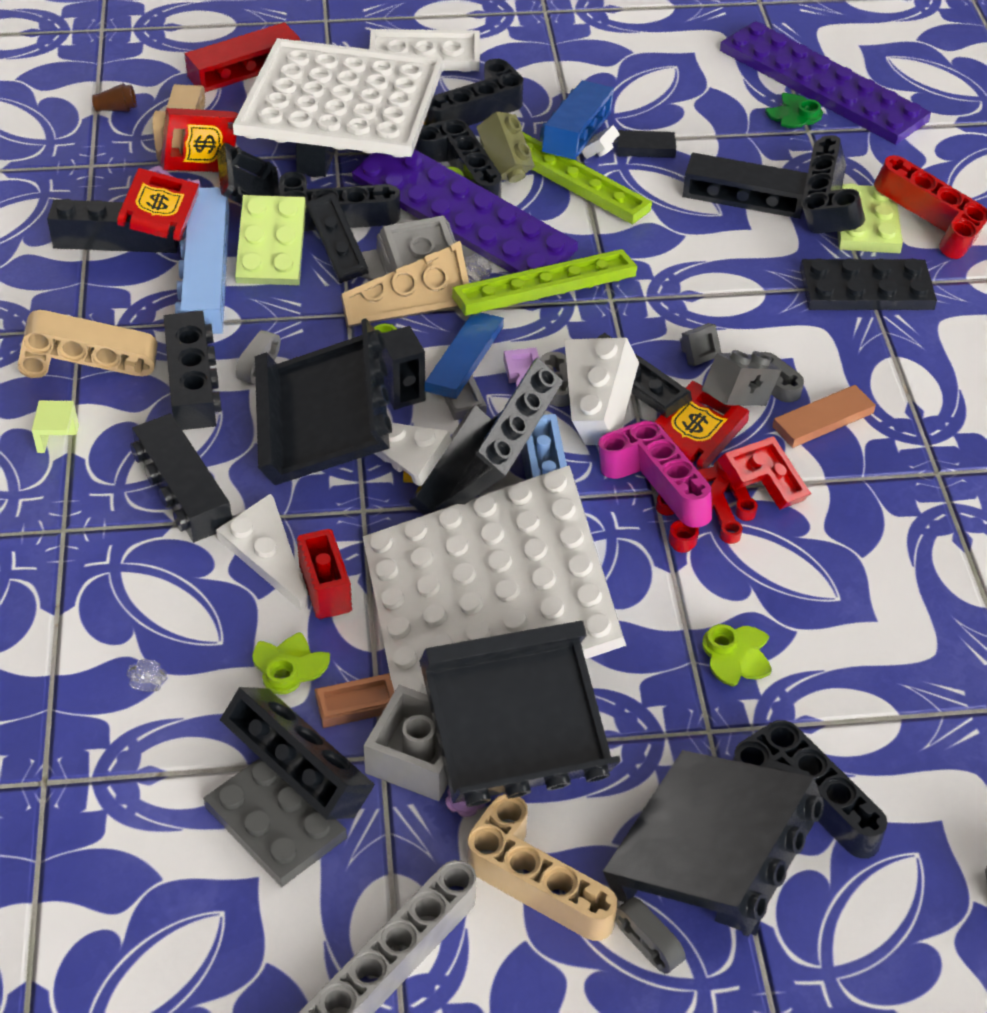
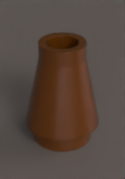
M122 83L92 95V102L96 112H130L131 108L137 107V99L132 85Z

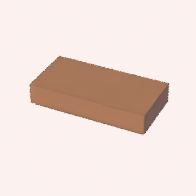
M390 673L314 689L323 728L381 716L394 694Z

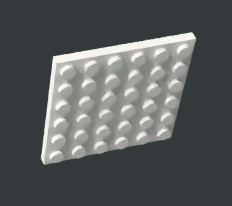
M277 38L233 123L234 135L244 136L248 139H271L279 143L295 142L333 147L336 150H359L367 154L383 153L391 154L394 157H412L443 70V58Z
M569 465L473 498L465 505L455 504L363 536L394 692L398 685H402L427 694L419 660L425 648L581 620H583L587 634L581 643L585 659L626 646Z

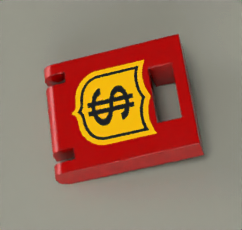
M166 108L160 162L163 170L219 172L217 152L225 142L236 147L237 135H234L233 124L228 123H234L238 113L233 111ZM174 129H184L182 153H180L179 148H172Z
M138 168L120 209L117 225L124 227L129 215H132L129 229L166 239L170 232V227L174 226L173 240L180 242L198 197L199 184Z
M692 380L686 387V389L691 391L692 401L667 418L660 415L655 422L662 427L691 463L701 453L702 455L697 461V468L704 469L708 468L746 425L749 419V410L740 405L723 404L701 390L703 386Z

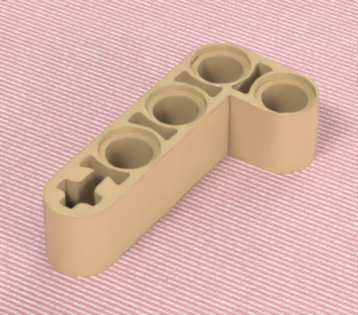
M173 85L167 108L204 110V86ZM154 111L153 135L158 162H161L166 111ZM174 129L172 148H179L180 153H182L184 129Z
M36 310L27 317L18 360V370L26 377L41 378L47 374L50 360L54 358L143 377L150 375L155 369L158 342L154 336L146 332L46 310Z
M503 794L494 799L468 836L467 863L474 869L476 877L586 939L601 941L608 938L613 932L617 912V897L614 892L605 885L524 842L527 833L528 807L521 797L509 799L506 797V794ZM511 819L514 822H504L502 820ZM481 850H491V851H493V852H492V853L484 854V853H481V852H479V851H481ZM519 869H524L529 871V873L520 874L515 871ZM563 890L566 892V894L558 895L553 893L552 891Z

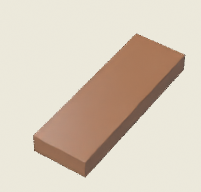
M853 385L774 418L772 427L794 448L874 414L876 405L856 385Z

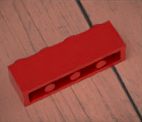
M283 22L186 52L184 55L187 77L194 85L204 86L205 93L256 77L261 71L277 38L300 41V38Z

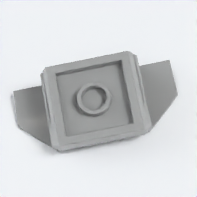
M443 215L383 226L377 235L376 249L361 252L368 266L369 273L360 277L368 280L382 277L402 266L409 265L431 253L438 252L456 243L457 241H455L449 222ZM461 244L466 269H468L479 254Z

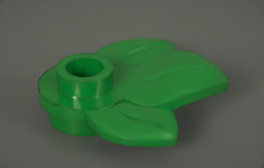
M782 93V106L766 108L765 110L769 118L781 122V126L787 128L812 125L819 122L823 116L819 102L790 93Z

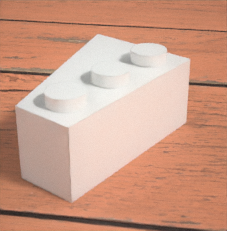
M627 338L564 339L572 423L585 445H598L599 439L603 435L622 428L639 361Z

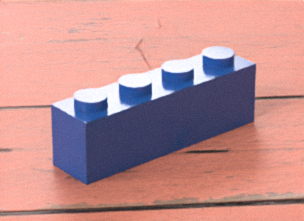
M581 80L575 89H571L569 96L566 100H562L557 111H553L547 123L544 122L540 130V140H543L542 152L576 160L611 114L614 87Z

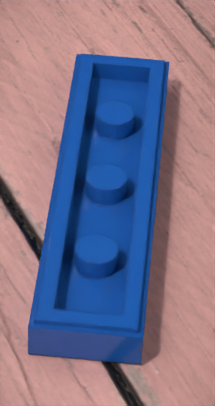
M481 312L471 314L426 379L425 392L457 399L503 329L504 318Z

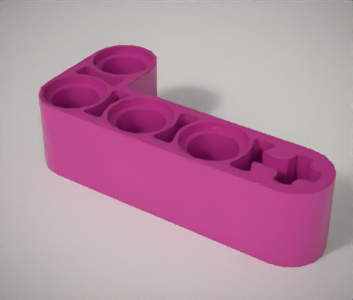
M641 421L609 432L599 439L600 467L604 476L618 479L641 471L683 524L689 527H702L712 520L710 484L659 424L653 421Z

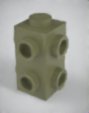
M496 111L476 127L481 138V145L501 174L502 180H507L510 183L518 182L524 179L526 173L535 167L531 157V150L526 143L521 130V123L516 114Z

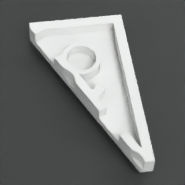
M391 423L392 433L389 434L390 449L375 453V455L383 461L391 463L393 468L399 473L404 470L412 477L414 484L422 486L451 444L450 433L447 430Z
M271 494L216 529L217 539L296 607L300 610L306 607L307 594L274 497Z

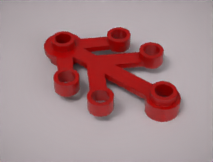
M716 460L713 467L698 469V471L707 482L713 481L711 484L712 509L714 508L721 524V540L728 544H735L741 539L743 527L740 522L735 520L724 492L729 486L737 500L735 515L740 520H753L756 517L758 504L750 497L746 486L735 489L720 463ZM658 495L656 501L657 512L665 516L673 515L674 512L668 505L664 504L666 502ZM680 520L673 522L669 531L670 545L677 552H689L697 545L700 527L686 526Z

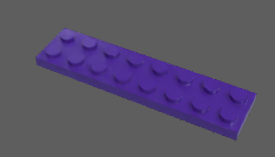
M754 21L721 41V52L801 95L819 102L829 110L895 145L930 120L931 112L919 104L911 102L899 96L896 92L876 84L873 80L853 72L850 68L843 67L830 60L827 56H822L807 46L787 38L786 35L766 27L763 23Z
M415 149L412 157H394L391 154L383 153L370 154L352 172L353 181L362 186L382 184L396 186L400 191V208L420 220L444 215L450 224L455 241H460L462 245L512 274L566 262L578 250V241Z

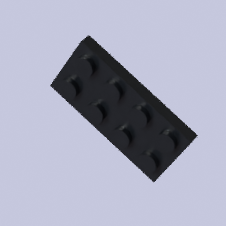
M802 259L800 272L809 310H935L937 298L925 259Z

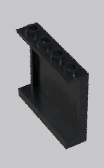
M366 318L361 320L362 335L278 364L267 352L255 356L258 468L274 485L390 449L389 434L392 433V424L387 415L386 405L390 404V398L384 383V377L387 376L388 372L382 358L385 341L380 330H375Z
M537 357L500 413L491 419L476 405L469 409L452 434L451 444L424 484L417 488L409 503L423 515L455 504L465 505L504 478L562 385L563 380Z
M583 620L425 648L419 662L453 803L465 801L467 807L478 806L490 802V796L506 793V797L509 799L517 798L531 793L532 787L546 785L547 790H556L569 786L571 779L585 777L586 782H595L610 777V771L621 762L620 756L611 757L581 643L587 634Z
M682 750L604 868L603 873L610 889L619 901L626 902L631 897H634L638 890L735 916L743 935L750 936L758 920L763 919L768 903L777 887L784 883L787 870L796 854L803 850L806 837L812 826L820 820L824 810V801L820 797L814 777Z

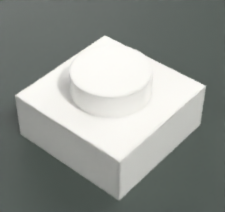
M614 125L592 137L582 150V154L586 159L596 154L601 157L614 147L612 142L620 135Z

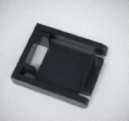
M226 142L217 152L221 195L225 197L231 195L232 200L242 204L243 195L280 196L276 166L272 165L269 161L265 162L242 151L239 147L236 148Z

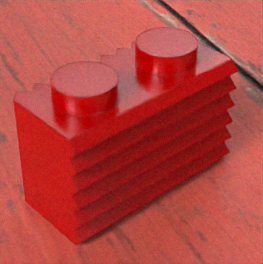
M324 529L299 535L297 537L299 568H301L306 589L308 590V595H310L315 617L323 619L349 613L353 610L351 583L333 530Z

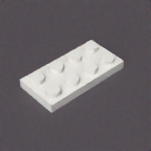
M371 29L369 47L371 50L443 58L442 71H480V30Z

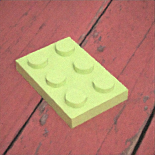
M852 183L843 184L842 189H855L859 192L865 222L857 229L837 232L839 250L901 254L903 241L897 203L877 191L875 186Z
M243 195L235 273L236 283L300 285L306 212L305 197Z

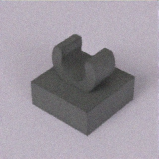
M707 323L681 333L682 352L686 354L689 365H699L714 359L717 353H721L715 324Z

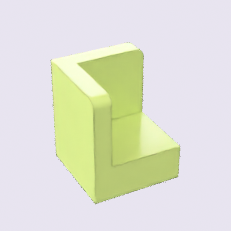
M39 400L32 426L37 453H45L49 435H77L79 423L74 401Z

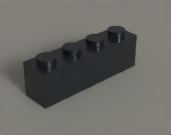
M692 152L685 172L682 197L800 219L803 209L802 198L808 173Z
M53 200L47 218L53 249L177 253L179 241L173 240L174 226L170 227L167 239L129 229L132 215H129L124 227L118 226L117 219L123 202Z
M169 413L132 427L134 442L130 443L132 454L137 463H144V470L151 485L157 484L159 487V496L165 508H172L173 517L178 529L181 532L186 530L193 543L216 534V529L232 519L230 502L172 414Z

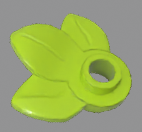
M718 624L711 627L704 634L702 647L704 652L711 657L710 670L722 683L734 687L740 681L741 676L756 680L771 675V665L759 650L769 639V635L751 626H741L734 629L725 624Z
M301 632L292 635L277 647L268 642L259 641L252 654L254 665L263 673L262 678L265 688H269L274 694H288L296 690L302 682L316 680L324 674L330 664V653H310L309 645Z

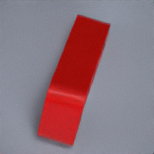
M897 155L888 156L874 181L875 188L881 194L945 232L939 243V249L949 258H962L974 244L987 223V209L983 205L903 157Z

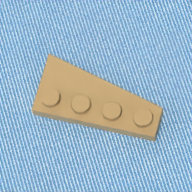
M458 241L445 249L431 253L416 262L402 266L387 275L342 293L341 301L347 327L362 325L361 320L365 318L369 323L458 308V305L452 298V287L469 284L461 242Z

